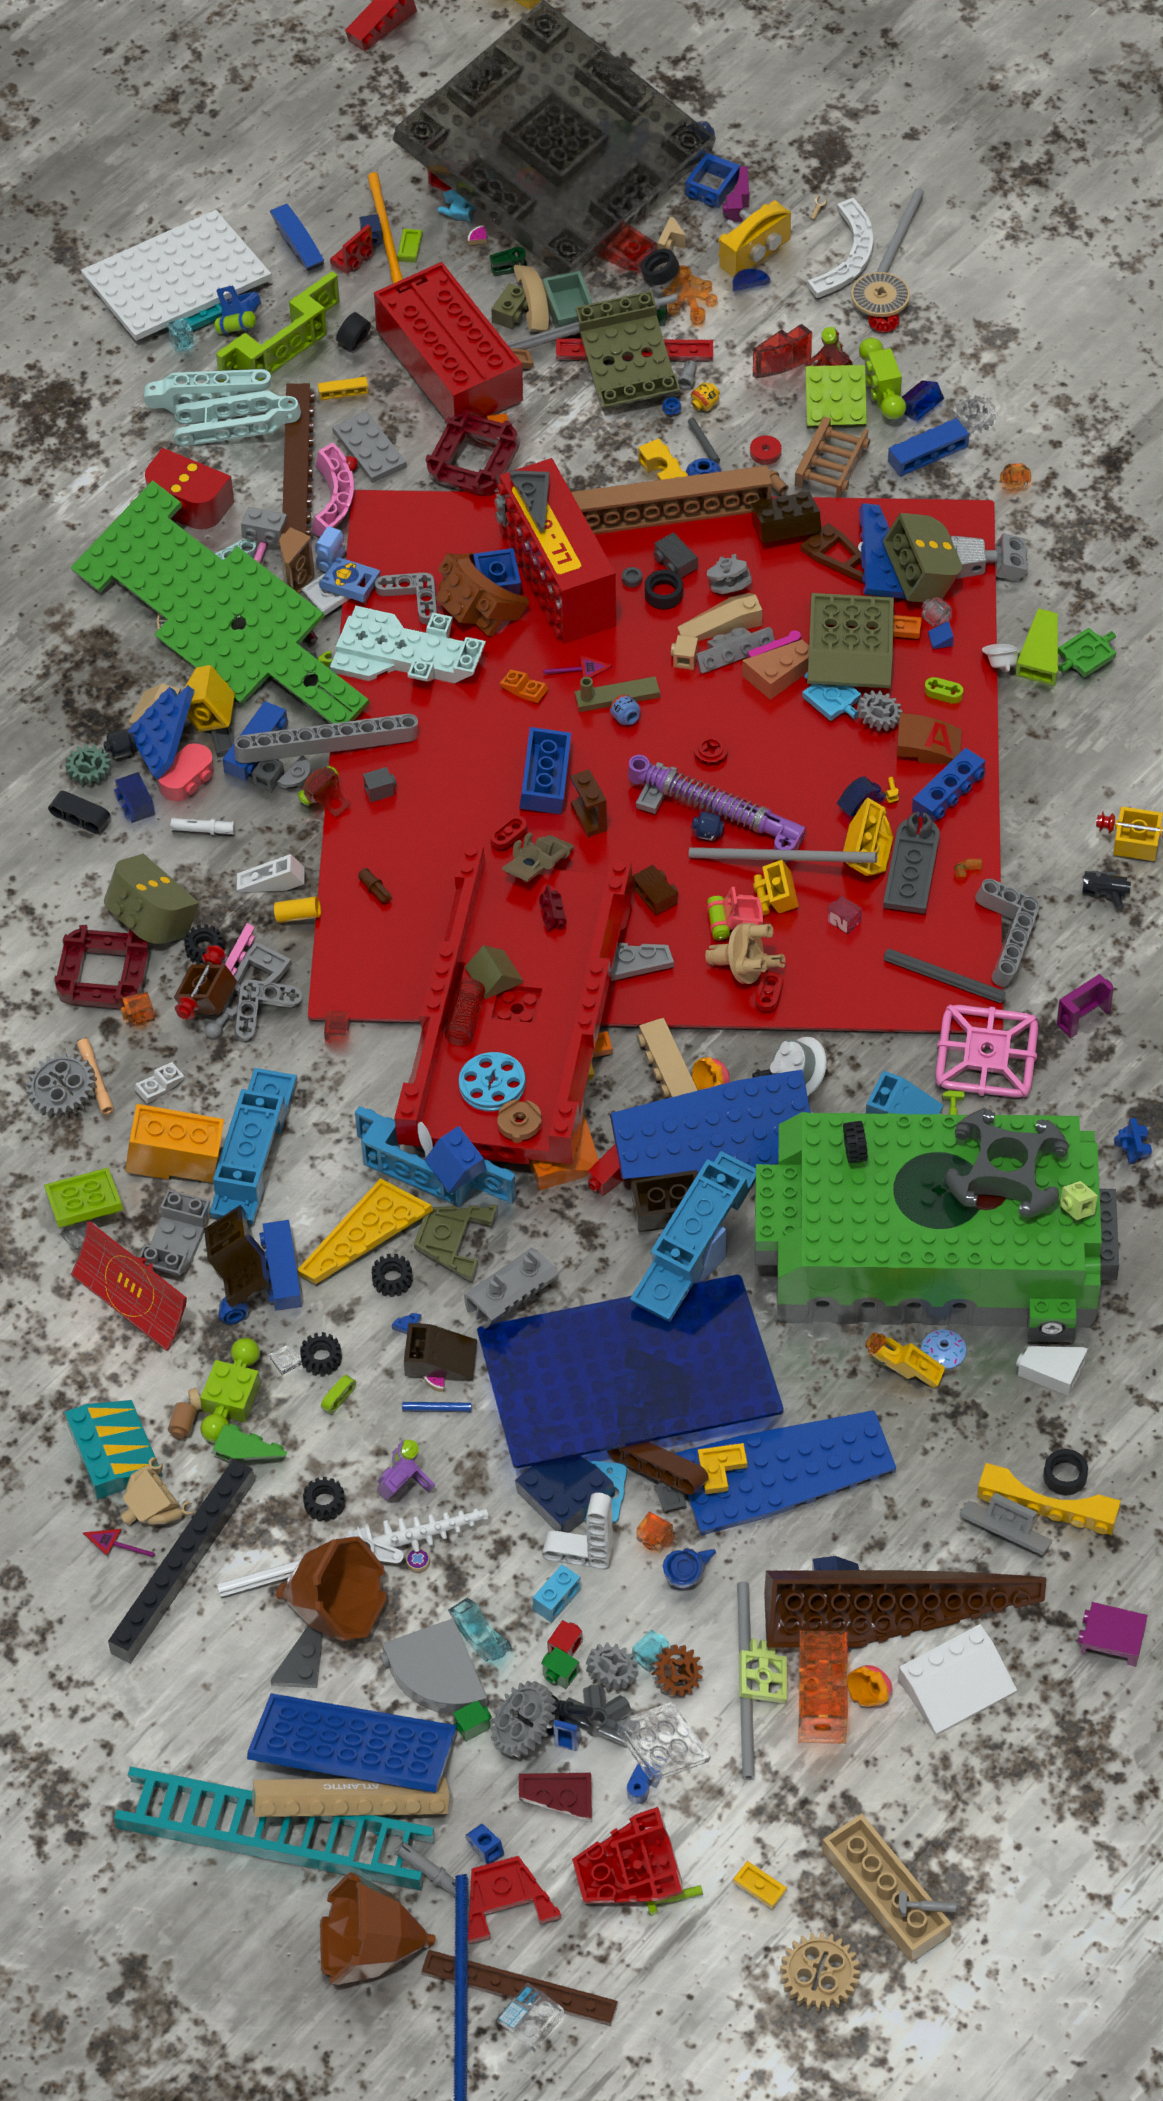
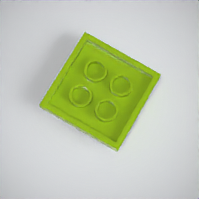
M865 365L805 366L807 427H818L823 417L831 418V426L867 425Z
M108 1167L44 1185L58 1228L71 1226L74 1223L85 1220L89 1221L107 1214L111 1215L123 1210Z

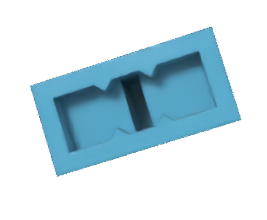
M561 1564L533 1596V1611L553 1623L580 1592V1576Z

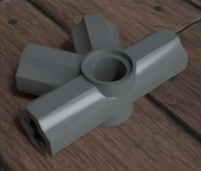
M590 1685L583 1688L584 1704L568 1697L566 1701L573 1702L575 1705L592 1707L593 1714L591 1716L572 1714L571 1716L560 1715L561 1718L585 1728L586 1732L591 1736H603L622 1746H626L634 1726L621 1721L632 1713L630 1704L625 1697L619 1695L605 1703L604 1687L599 1685ZM592 1720H599L601 1724H596Z

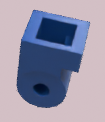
M638 1762L627 1784L629 1801L634 1804L644 1803L648 1798L649 1787L657 1788L661 1781L660 1772Z
M481 1823L465 1835L469 1845L480 1855L481 1860L485 1864L493 1863L504 1855L501 1840L484 1824Z

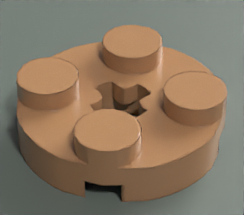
M519 1099L505 1103L498 1112L497 1122L499 1131L515 1143H520L533 1137L542 1128L541 1111L531 1101L519 1102ZM518 1117L519 1119H525L523 1120V1122H516L515 1118Z

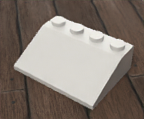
M981 1624L899 1667V1682L936 1736L1017 1693V1689L994 1643Z

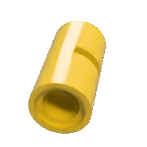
M315 896L275 902L274 915L277 923L319 918L321 916L319 898Z

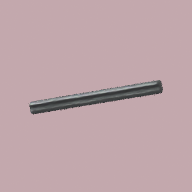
M890 948L884 954V960L999 1003H1002L1005 999L1006 992Z

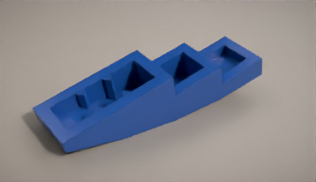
M286 203L270 210V214L287 244H290L296 257L300 258L306 271L323 264L324 259L290 206Z

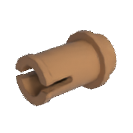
M770 470L772 487L778 495L785 494L789 486L779 477L777 471Z

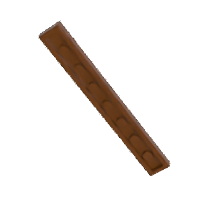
M428 1950L421 1975L454 1984L455 1957ZM468 1960L467 1988L518 2001L517 1998L528 1987L532 1990L522 2003H527L537 1992L538 1994L529 2005L610 2027L612 2025L618 2006L617 2000Z

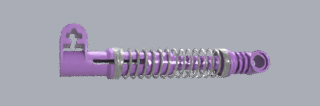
M635 755L629 760L628 779L632 783L642 784L646 782L648 785L656 786L659 792L667 796L669 795V797L675 792V799L682 795V802L687 797V804H690L692 800H695L694 807H696L698 802L701 803L700 810L704 805H707L706 812L711 807L712 814L716 812L720 817L723 815L725 820L731 818V822L735 820L737 825L743 823V827L748 825L750 830L753 828V831L757 833L772 835L776 837L773 850H798L805 836L807 827L773 814L772 810L764 806L759 808L757 803L752 805V801L746 803L745 798L740 800L739 796L734 798L733 793L728 795L727 791L721 792L720 788L715 791V786L709 788L708 783L703 785L701 780L697 782L696 778L691 780L689 775L684 778V773L678 775V771L674 769L662 770L661 767L657 768L656 765L651 764L648 758L643 755Z

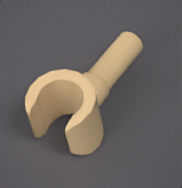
M816 196V206L810 217L811 220L814 221L819 210L826 207V198L822 204H819L820 196Z

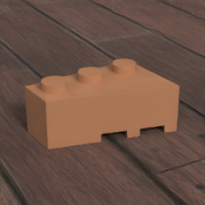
M799 640L742 660V676L771 700L808 672L809 645L803 640Z

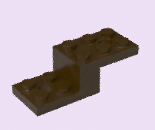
M239 1205L204 1228L207 1259L223 1278L226 1302L231 1307L243 1303L248 1296L263 1290L268 1284L264 1250L248 1232L246 1211Z

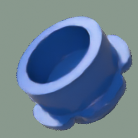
M669 397L665 399L662 410L668 415L678 414L681 411V403L677 398Z

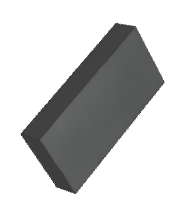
M231 722L229 727L211 730L217 758L224 757L234 744L235 739Z

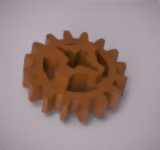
M677 1644L671 1645L670 1649L668 1647L663 1648V1654L655 1655L659 1661L652 1663L656 1671L652 1672L651 1675L658 1678L654 1684H661L660 1691L668 1690V1696L676 1694L677 1697L684 1696V1692L691 1694L692 1688L699 1686L696 1680L703 1678L702 1675L698 1674V1670L703 1669V1666H697L700 1657L694 1658L692 1656L694 1654L693 1649L686 1652V1645L678 1648ZM672 1655L681 1656L677 1660H675L674 1658H670V1656ZM677 1682L684 1683V1685L680 1687L674 1686V1684Z

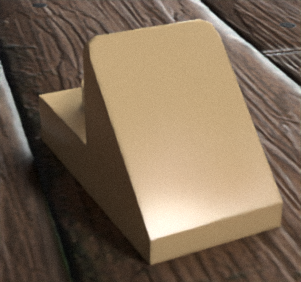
M670 217L657 243V249L672 250L673 246L686 248L685 233L674 217Z

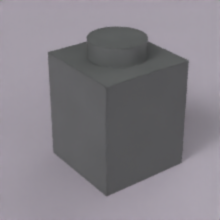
M387 767L363 774V784L370 802L394 796V786L397 784L394 775L389 774Z

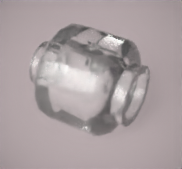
M940 597L928 598L922 605V618L933 627L949 622L952 618L951 607Z

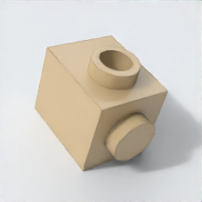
M677 636L676 643H672L671 647L673 667L694 670L696 654L698 653V638Z

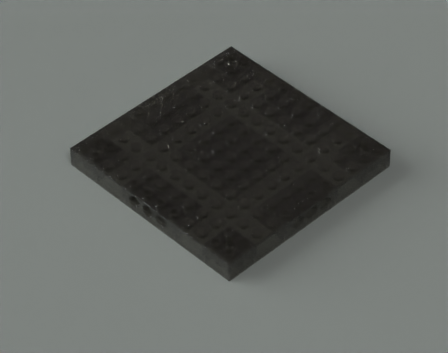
M545 0L541 1L395 127L393 141L558 275L582 269L693 169L706 153H710L716 140L714 135Z

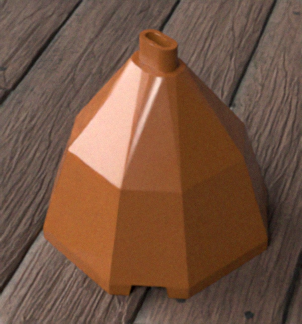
M360 1536L333 1539L307 1552L303 1556L288 1580L280 1584L276 1591V1597L283 1599L312 1629L340 1641L368 1637L387 1600L386 1592L381 1591L380 1576L385 1575L384 1566Z
M349 1872L328 1894L327 1901L332 1903L329 1916H322L320 1952L321 1971L323 1974L330 1975L329 1981L331 1984L339 1985L378 1977L422 1948H430L435 1943L436 1936L434 1934H427L421 1924L392 1893L355 1873Z

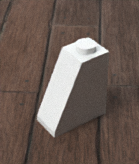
M1028 1346L1025 1353H1021L1016 1363V1366L1019 1367L1018 1376L1069 1396L1086 1362L1088 1349L1085 1347Z

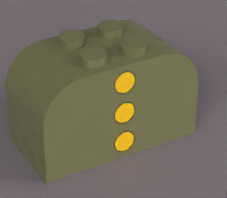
M900 513L883 539V544L907 601L940 602L962 570V563L946 527L937 519L927 515Z
M144 853L117 862L104 897V905L113 915L138 937L154 944H165L186 937V933L190 931L199 906V902Z

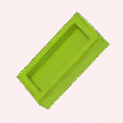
M403 228L397 254L398 261L417 262L423 235L422 230Z

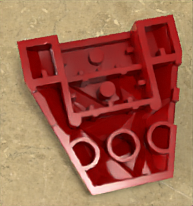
M659 1807L635 1814L629 1818L630 1823L620 1830L615 1828L610 1832L611 1836L601 1843L595 1842L572 1859L585 1904L661 1901L683 1893L682 1878Z

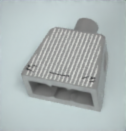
M951 536V540L962 563V570L957 578L982 575L985 573L987 562H997V550H985L983 539Z

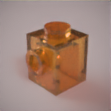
M148 992L122 998L124 1007L120 1008L123 1020H128L130 1027L141 1026L155 1021Z
M650 1511L636 1528L637 1540L642 1542L647 1549L656 1550L661 1553L665 1546L669 1547L674 1539L673 1524Z

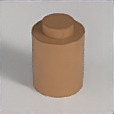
M184 1402L175 1404L168 1426V1432L173 1438L184 1439L190 1436L197 1409L193 1405Z

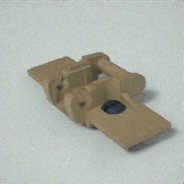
M528 833L524 837V847L522 849L521 840L514 843L513 857L515 859L503 866L502 870L508 875H514V878H521L526 883L538 874L542 875L544 869L553 868L555 864L559 863L560 859L567 858L570 855V851L574 849V845L552 835L539 837L536 840V844H534L531 840L532 833Z

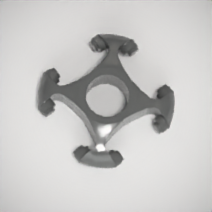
M985 1108L963 1118L956 1125L955 1137L960 1140L966 1138L974 1139L979 1146V1155L968 1175L961 1176L956 1169H948L944 1181L959 1203L964 1207L976 1206L978 1195L975 1194L1011 1198L1024 1202V1204L1020 1203L1018 1214L1029 1219L1045 1212L1058 1202V1188L1051 1186L1040 1190L1035 1183V1171L1044 1154L1051 1152L1057 1157H1065L1068 1153V1142L1055 1124L1049 1119H1041V1121L1037 1120L1035 1131H1038V1134L1012 1132L990 1125V1123H994L995 1112ZM998 1157H1012L1021 1162L1023 1166L1015 1171H1002L996 1169L990 1162Z

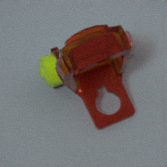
M827 327L821 334L824 346L804 365L811 366L816 360L818 362L814 366H822L824 364L826 366L853 365V362L849 355L843 352V344L839 341V332L834 327Z
M331 766L319 768L311 773L304 783L305 786H302V790L297 794L300 803L310 806L313 802L320 804L335 817H338L351 804L339 791L337 782L339 774ZM332 796L342 800L340 808L334 809L331 807L329 799Z

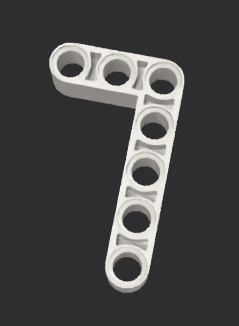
M593 1493L591 1495L586 1516L587 1536L561 1531L547 1532L542 1556L554 1562L597 1569L607 1568L613 1547L611 1497L603 1493Z

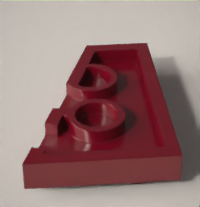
M591 1773L519 1774V1800L592 1822Z

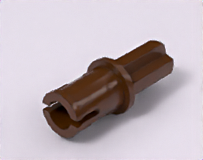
M364 868L358 873V878L368 887L367 890L373 893L381 902L388 903L392 896L382 885V881L377 879L368 868Z

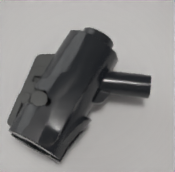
M1085 871L1082 893L1096 897L1107 896L1112 898L1116 910H1122L1124 905L1121 898H1125V894H1130L1131 882L1127 881V877L1117 876L1115 872Z

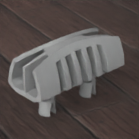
M530 1248L464 1294L467 1312L476 1311V1320L487 1316L488 1321L483 1326L486 1329L508 1314L512 1309H515L555 1281L559 1273L538 1250Z

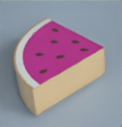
M485 225L474 228L468 235V245L487 243Z
M423 1377L424 1381L433 1390L438 1392L444 1391L445 1378Z

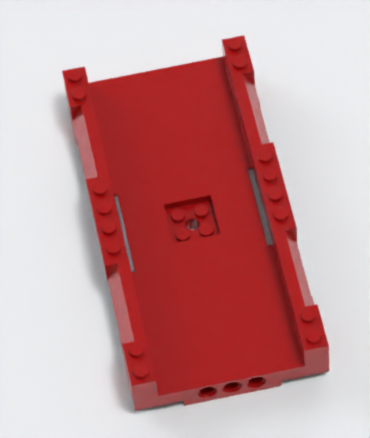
M462 844L454 876L456 892L445 939L444 941L438 940L420 1013L422 1032L413 1069L408 1083L403 1082L394 1117L398 1144L422 1147L418 1135L419 1122H422L428 1129L433 1147L442 1136L459 1126L486 1160L530 1164V1160L573 1164L581 1137L583 1098L601 1024L620 930L627 927L630 913V901L633 892L632 862L610 859L607 875L544 869L542 875L538 874L525 883L521 878L517 879L512 874H506L502 870V867L506 864L485 862L484 846ZM547 885H550L551 891L556 890L561 894L562 910H564L566 918L564 928L558 929L552 926L549 932H547L546 924L543 922V910L539 904L540 895L544 893ZM483 945L501 949L506 952L522 977L523 983L484 1000L465 970V966ZM460 965H464L449 1031H444ZM488 1052H500L512 1056L522 1065L525 1072L526 1086L519 1102H526L528 1100L539 1107L542 1128L536 1135L520 1143H515L499 1131L497 1122L499 1110H480L472 1107L464 1100L460 1092L459 1075L463 1066L475 1056ZM483 1062L480 1066L482 1068H488L492 1065V1063ZM505 1065L501 1069L510 1071L513 1069V1066ZM494 1074V1078L492 1079V1081L489 1082V1085H490V1086H491V1083H493V1081H496V1080H495V1074ZM469 1075L465 1078V1080L468 1082H472L476 1080L477 1077L474 1075ZM512 1081L508 1084V1086L511 1088H515L519 1086L520 1083ZM474 1092L471 1097L480 1098L483 1094L481 1092ZM502 1095L493 1097V1100L497 1102L504 1099ZM517 1117L515 1119L516 1122H523L525 1118L519 1119Z

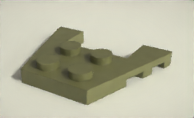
M471 1205L469 1208H456V1206L432 1207L433 1211L425 1215L414 1242V1249L472 1282L478 1267V1260L458 1256L457 1254L469 1222L492 1226L498 1211V1205H489V1207L478 1208V1205Z

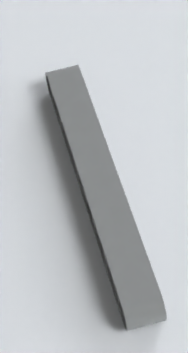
M402 714L241 735L234 740V758L240 763H251L410 742L417 738L418 719L412 714Z

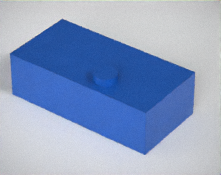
M530 727L519 809L561 814L571 733Z

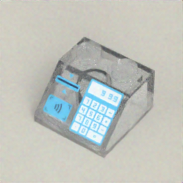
M527 1982L495 2022L534 2053L565 2016L563 2008L544 1992Z

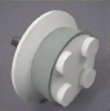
M812 1037L784 1041L774 1054L770 1071L772 1074L802 1069L807 1096L819 1087L823 1077L828 1076L825 1050L822 1044Z

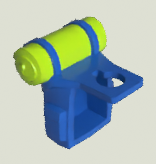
M232 285L218 288L216 292L222 305V316L215 321L217 333L229 335L232 332L248 331L254 328L256 324L254 313L261 304L257 291L237 295ZM224 292L231 293L232 298L229 301L224 298Z

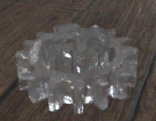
M975 395L974 399H971L969 396H966L965 401L959 399V404L955 403L952 417L953 419L957 418L967 431L971 430V434H974L975 430L982 433L983 428L988 431L989 425H994L996 418L995 406H991V401L984 402L985 397L977 399V395Z

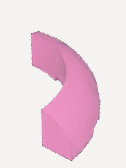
M333 442L318 451L315 465L324 476L331 495V501L314 517L312 533L321 537L328 526L336 528L340 524L353 498L354 480L352 471H350L346 463L347 460L344 454Z

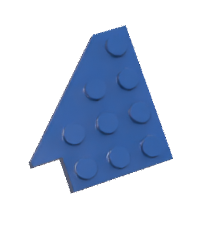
M189 685L179 695L169 686L128 730L129 733H132L135 745L149 770L157 779L173 765L194 694V689Z

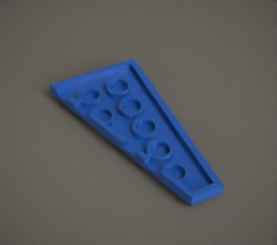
M862 503L859 508V520L862 526L860 539L863 540L861 545L862 568L864 569L862 577L863 582H865L863 594L907 599L883 544V539L890 528L880 505Z

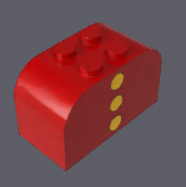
M165 448L159 451L145 470L146 487L153 480L181 502L183 506L171 519L182 525L200 530L212 528L221 521L234 504L230 475Z

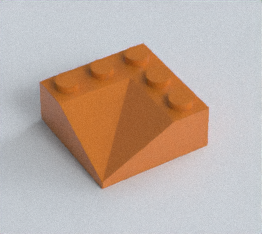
M584 1114L581 1137L573 1164L530 1160L529 1167L539 1191L587 1177L588 1170L599 1160Z

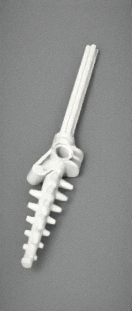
M474 1509L473 1512L464 1514L462 1510L458 1511V1516L451 1518L448 1512L443 1513L444 1519L435 1521L433 1514L428 1515L429 1523L421 1525L418 1516L413 1517L414 1527L407 1528L403 1518L398 1519L399 1531L395 1532L392 1531L388 1520L383 1521V1535L371 1537L369 1526L365 1524V1528L359 1529V1527L355 1531L348 1529L346 1538L360 1536L365 1543L370 1545L371 1551L380 1562L399 1564L404 1556L403 1552L397 1549V1547L411 1543L414 1551L418 1552V1540L425 1538L429 1546L433 1545V1535L440 1533L442 1539H446V1531L455 1529L456 1533L461 1532L460 1526L466 1524L474 1526L475 1521L486 1520L489 1516L487 1509L479 1511ZM301 1560L219 1583L217 1585L220 1596L225 1597L287 1579Z

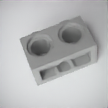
M1003 533L995 544V550H997V562H995L996 577L1019 582L1028 570V563H1026L1028 553L1025 538Z

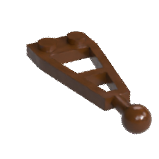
M827 523L821 528V532L815 533L800 545V550L813 560L863 582L862 576L864 573L854 568L859 563L862 565L861 551L831 524ZM840 542L853 557L842 563L824 553Z

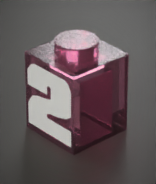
M840 896L836 902H831L827 909L828 922L848 935L861 922L862 908L843 896Z

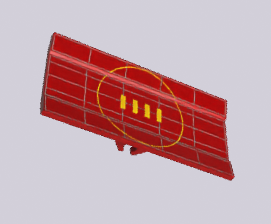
M87 1222L83 1245L71 1275L166 1351L169 1350L175 1340L186 1307L187 1297L153 1271L152 1263L146 1266V1258L133 1256L93 1223Z

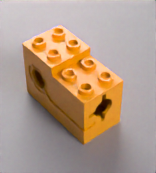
M136 1104L125 1172L169 1180L170 1175L213 1183L225 1119Z

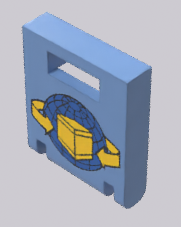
M337 557L319 582V587L323 590L364 602L374 588L376 579L380 577V570ZM365 577V584H366V586H365V587L359 586V584L361 583V581H362L363 578Z

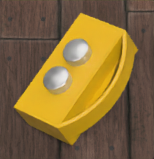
M776 200L770 204H764L753 214L741 210L739 215L745 219L741 224H736L732 220L726 221V226L731 228L732 231L728 234H722L718 240L720 244L718 253L719 267L735 279L790 240L791 211Z

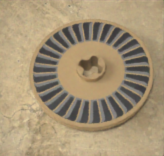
M874 272L860 277L854 283L851 290V298L853 304L861 312L875 317H887L901 312L907 306L910 291L907 284L898 276L885 272Z

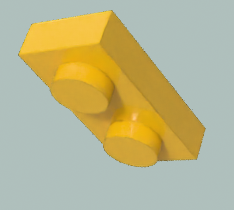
M746 1861L733 1878L735 1885L772 1910L787 1892L786 1886L749 1861Z

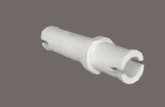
M171 818V831L210 833V835H216V833L234 835L235 833L234 821H217L213 818L211 820Z

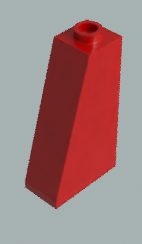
M615 1144L588 1170L589 1187L602 1196H605L625 1180L621 1177Z

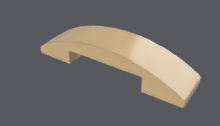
M515 265L514 271L517 283H522L529 308L526 314L529 331L546 332L549 327V312L542 280L533 267Z

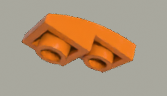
M511 669L500 682V686L507 691L535 703H538L548 690L546 683L530 680L527 673Z

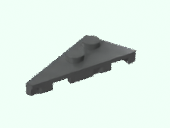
M510 470V479L539 532H545L550 472Z
M309 1625L271 1678V1686L317 1688L323 1639L322 1632L312 1629Z

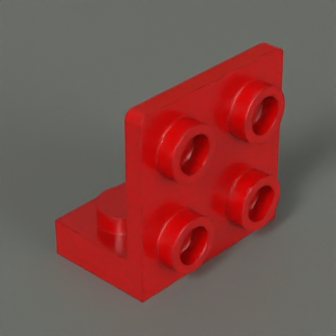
M366 225L347 241L343 248L330 258V264L348 275L365 259L369 258L373 253L371 226Z

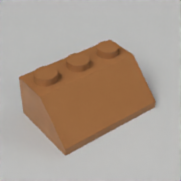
M290 527L279 539L283 581L297 593L301 594V589L308 585L315 577L312 543L310 536Z

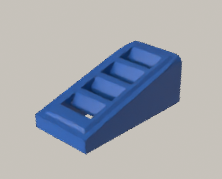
M554 1720V1745L577 1751L582 1738L579 1727L575 1724Z

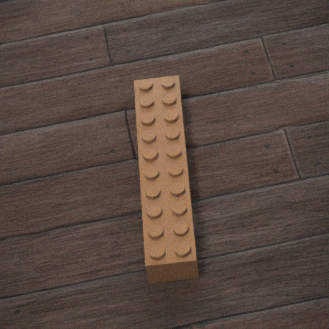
M766 465L595 488L571 493L593 533L601 534L752 513L751 503L761 499H771L772 482L768 466Z

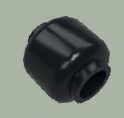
M125 729L108 733L106 741L103 742L105 752L110 753L114 759L130 756L133 749L136 748L132 733H128Z

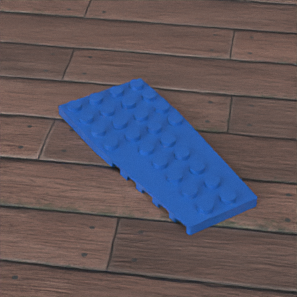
M803 1070L737 1080L611 1113L610 1119L622 1179L660 1176L697 1170L698 1173L706 1160L714 1162L720 1151L756 1168V1164H778L779 1124L801 1112L811 1113Z
M874 1410L740 1435L674 1453L700 1465L698 1449L744 1443L747 1468L725 1471L728 1491L705 1494L703 1485L694 1494H686L700 1536L766 1519L794 1509L797 1504L803 1502L808 1504L816 1501L817 1497L826 1494L831 1496L836 1494L837 1490L849 1486L851 1489L858 1486V1483L868 1479L873 1481L879 1479V1475L896 1472L895 1462Z

